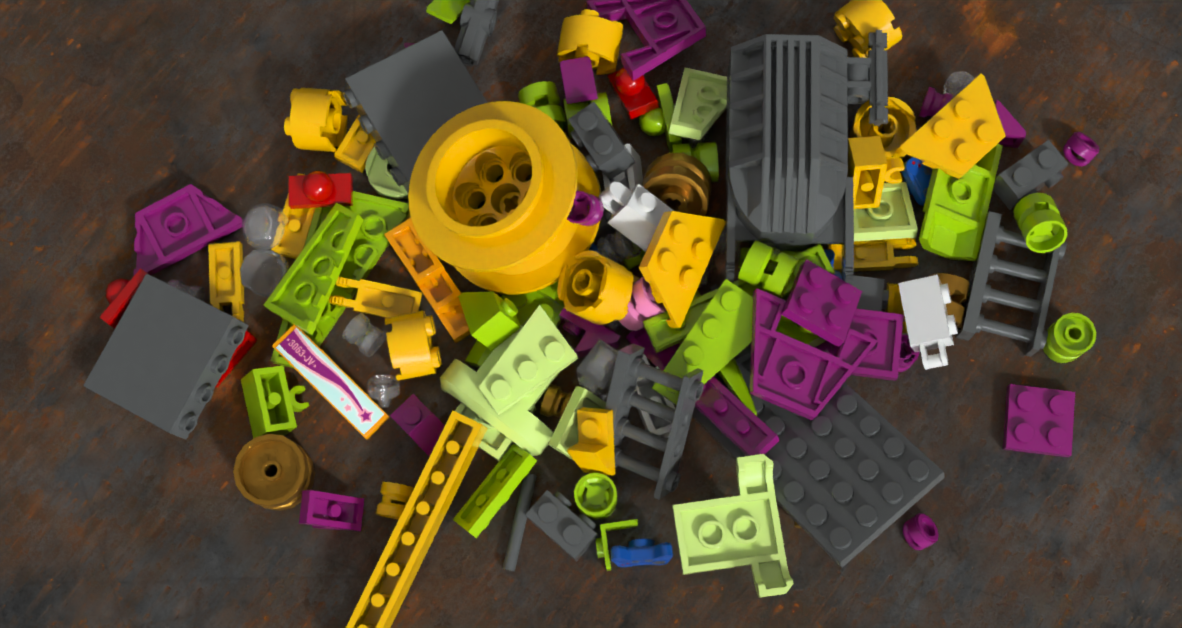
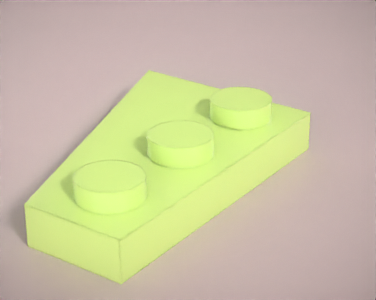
M685 67L669 134L700 140L727 108V77Z
M539 305L479 385V389L497 415H500L576 361L578 356Z

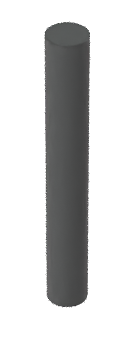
M529 473L522 481L502 569L515 572L527 521L525 514L530 508L537 475Z

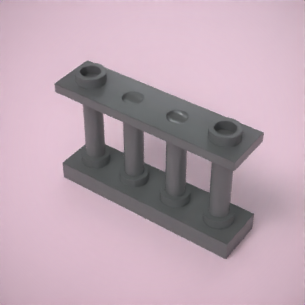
M989 211L986 216L978 257L972 263L968 296L966 302L963 303L965 308L963 324L961 328H958L956 338L969 341L975 333L985 331L1027 342L1025 356L1032 357L1045 347L1048 331L1044 330L1058 260H1062L1067 242L1065 241L1053 251L1046 252L1043 270L997 259V255L993 254L995 244L1004 242L1028 248L1021 233L1005 230L1004 226L999 225L1002 214ZM996 271L1040 282L1037 300L992 289L991 285L986 284L988 274ZM991 301L1034 312L1030 330L984 318V315L980 314L982 303Z
M633 343L618 350L605 409L613 410L615 468L620 466L656 481L654 498L660 500L670 492H674L680 482L681 475L678 473L695 403L703 392L704 384L701 382L704 370L697 368L684 375L683 378L645 364V361L642 359L645 348ZM641 376L679 391L676 409L637 394V390H635L637 378ZM633 406L672 422L668 439L630 424V420H628L630 408ZM626 436L665 452L661 469L623 454L621 449L623 438Z

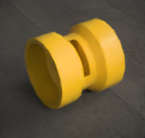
M382 482L380 492L383 496L382 501L377 504L376 515L399 520L414 488L398 483Z

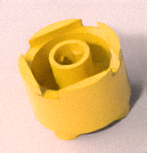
M851 0L835 12L834 19L837 26L834 27V31L842 42L848 40L854 47L852 50L854 57L868 58V51L871 50V48H868L869 32L882 30V33H887V48H884V50L890 49L902 40L900 27L894 30L891 21L895 17L882 0Z
M590 9L582 10L581 15L564 18L557 50L558 62L587 56L591 60L592 69H597L596 75L614 72L619 57L623 24L601 18L598 12Z
M294 88L290 95V117H286L284 122L285 134L291 135L292 141L298 149L336 152L335 147H339L346 136L348 115H342L341 106H347L343 93L340 90Z
M888 97V105L885 106V108H888V123L874 126V124L869 123V108H872V106H869L868 100L858 109L849 131V138L880 136L886 160L892 158L903 159L904 157L898 155L896 150L917 130L912 109L900 99Z
M588 250L577 254L574 258L578 259V261L571 270H568V265H566L558 281L557 294L559 300L563 301L564 308L597 325H604L614 320L623 319L628 312L627 305L632 294L633 273L623 265L596 251Z
M425 311L385 318V325L392 324L391 332L386 333L393 369L400 368L401 373L396 375V379L400 381L436 374V368L442 365L439 346L433 347L431 336L436 334L433 315L426 316Z

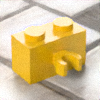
M880 136L848 138L847 177H853L854 209L877 208L880 206L884 181L891 184L902 182L900 171H904L903 161L901 158L886 160Z

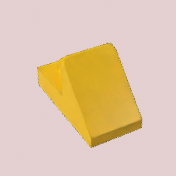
M583 407L577 410L579 442L569 447L567 452L583 472L613 476L615 474L613 410Z

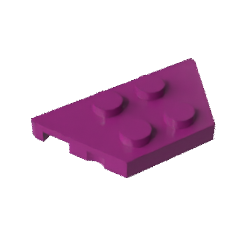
M189 184L135 213L137 235L134 239V251L137 253L134 275L141 268L152 276L244 227L246 224L240 216L235 215L223 207L222 204L208 197L192 184Z

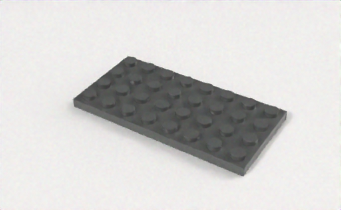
M751 357L738 365L749 393ZM716 373L714 377L727 388L725 383ZM845 382L813 420L751 395L757 411V417L776 433L779 438V442L765 454L766 457L773 461V483L776 502L841 568L945 478L943 470ZM694 407L692 418L735 461L737 457L747 456L705 415Z

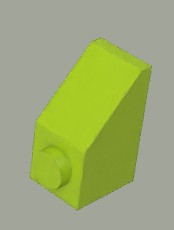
M493 291L463 292L458 296L470 334L491 351L521 328L516 316L518 309L508 298L503 300Z

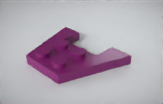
M687 0L587 1V9L598 12L601 18L609 21L627 19L645 46L621 54V63L633 81L706 37V26Z
M756 288L753 291L750 394L809 420H813L878 340L849 328L845 341L838 347L835 356L777 332L776 328L786 301Z

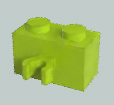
M283 365L252 369L241 379L253 439L266 434L285 436L297 428L294 412L303 411L309 406V403H298L295 400V394L304 392L305 386H295L289 390Z

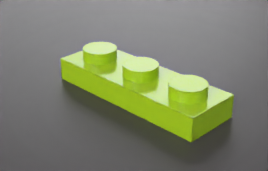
M513 443L457 513L453 521L477 538L482 530L489 525L490 520L501 506L508 501L510 495L520 482L529 474L537 460Z

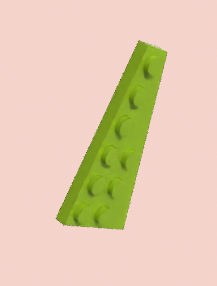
M353 191V206L344 207L359 214L364 221L339 277L359 281L360 279L365 280L390 244L384 234L406 220L409 212V203ZM333 207L315 208L305 246ZM335 285L330 296L338 295L352 300L357 289L342 288ZM329 299L313 335L303 331L318 347L321 346L346 309V307L328 303ZM285 319L282 320L277 340L293 326L292 323ZM274 349L271 362L293 368Z

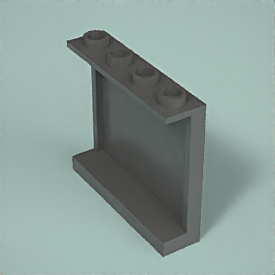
M442 30L345 78V91H343V96L351 109L355 107L361 116L358 120L366 134L371 133L376 143H374L378 155L382 160L387 159L392 169H390L394 181L398 186L403 185L407 193L409 192L411 174L416 160L431 136L457 114L471 107L488 103Z
M146 273L83 386L166 432L187 439L190 432L195 429L198 418L206 403L211 400L213 390L219 379L228 369L229 361L236 348L244 340L245 332L249 325Z

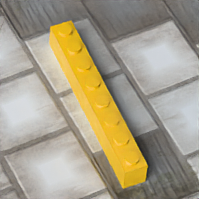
M452 410L346 628H391L488 429L487 427Z

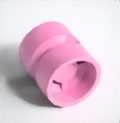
M644 277L634 282L631 298L627 305L628 312L623 319L618 321L627 329L637 331L644 327V320L666 311L663 303L656 302L651 292V286L645 281Z

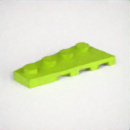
M336 203L264 303V306L303 331L313 335L364 219L359 214Z
M725 279L663 371L683 378L684 375L699 368L704 370L701 382L705 384L752 342L753 297ZM655 382L651 389L677 405L680 392Z

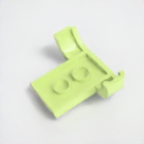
M520 325V329L493 350L477 372L458 359H454L441 375L440 383L443 392H447L521 449L532 456H538L547 448L553 431L529 411L559 373L500 415H497L479 389V385L523 328Z
M764 454L737 457L736 472L739 496L672 506L682 573L685 575L751 565L754 584L759 598L786 594L794 583L790 577L786 561L773 483V461Z

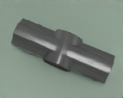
M470 0V3L465 4L460 19L461 30L454 48L464 65H478L487 36L490 37L493 33L497 19L496 9L500 0Z

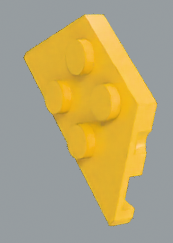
M982 73L978 75L896 150L897 154L903 157L907 154L923 161V165L933 169H941L945 174L960 179L1006 136L985 76Z
M676 211L663 212L639 269L645 281L650 284L651 292L656 302L663 303L670 317L666 322L671 328H681L725 226L726 221L723 219Z

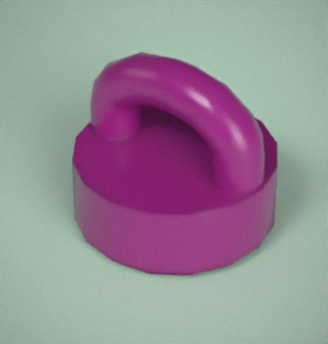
M1074 132L1063 147L1065 158L1071 164L1081 167L1089 164L1100 151L1096 142L1081 132ZM1071 149L1079 156L1083 157V159L1075 157L1072 154Z
M918 513L903 525L904 538L908 545L915 550H923L938 541L939 534L935 523L929 516L923 513Z

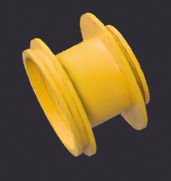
M496 101L480 104L457 114L431 136L414 165L409 184L408 201L414 228L422 242L432 253L454 266L462 276L482 289L499 294L517 295L535 292L559 281L565 266L568 265V270H571L578 261L574 257L583 251L589 250L597 234L600 221L593 226H583L572 223L567 218L573 206L576 191H583L599 198L601 188L597 175L585 156L570 143L566 134L551 117L530 105L512 101ZM503 174L501 180L496 182V179ZM532 174V178L525 182L526 177ZM485 201V204L478 209L480 203Z

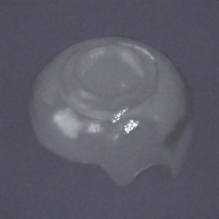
M269 203L257 204L247 212L242 221L243 236L252 247L269 250L281 241L285 225L289 222V219L284 215L283 209Z
M269 249L252 250L242 262L240 268L241 283L244 287L253 291L255 295L268 298L289 270L288 261L281 254Z

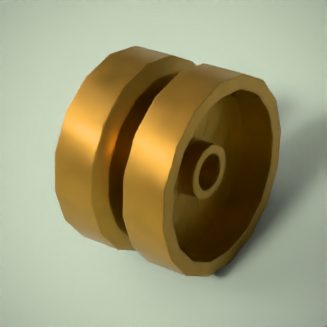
M668 153L657 157L648 166L642 182V186L676 212L700 216L706 215L712 183L711 176L703 163L685 153Z
M276 434L258 436L245 444L236 457L233 470L236 486L245 498L263 508L277 511L290 509L298 505L302 501L303 490L312 489L315 477L313 461L305 449L285 436Z

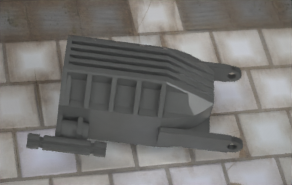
M882 30L868 33V48H871L868 51V58L847 57V49L819 35L765 34L731 47L727 70L725 279L734 283L735 241L748 242L752 246L755 240L773 247V250L805 251L816 244H842V280L852 285L854 277L853 177H847V103L862 104L869 100V106H872V108H869V123L874 124V126L888 123V108H885L888 105L887 50H884V48H887V33H882Z

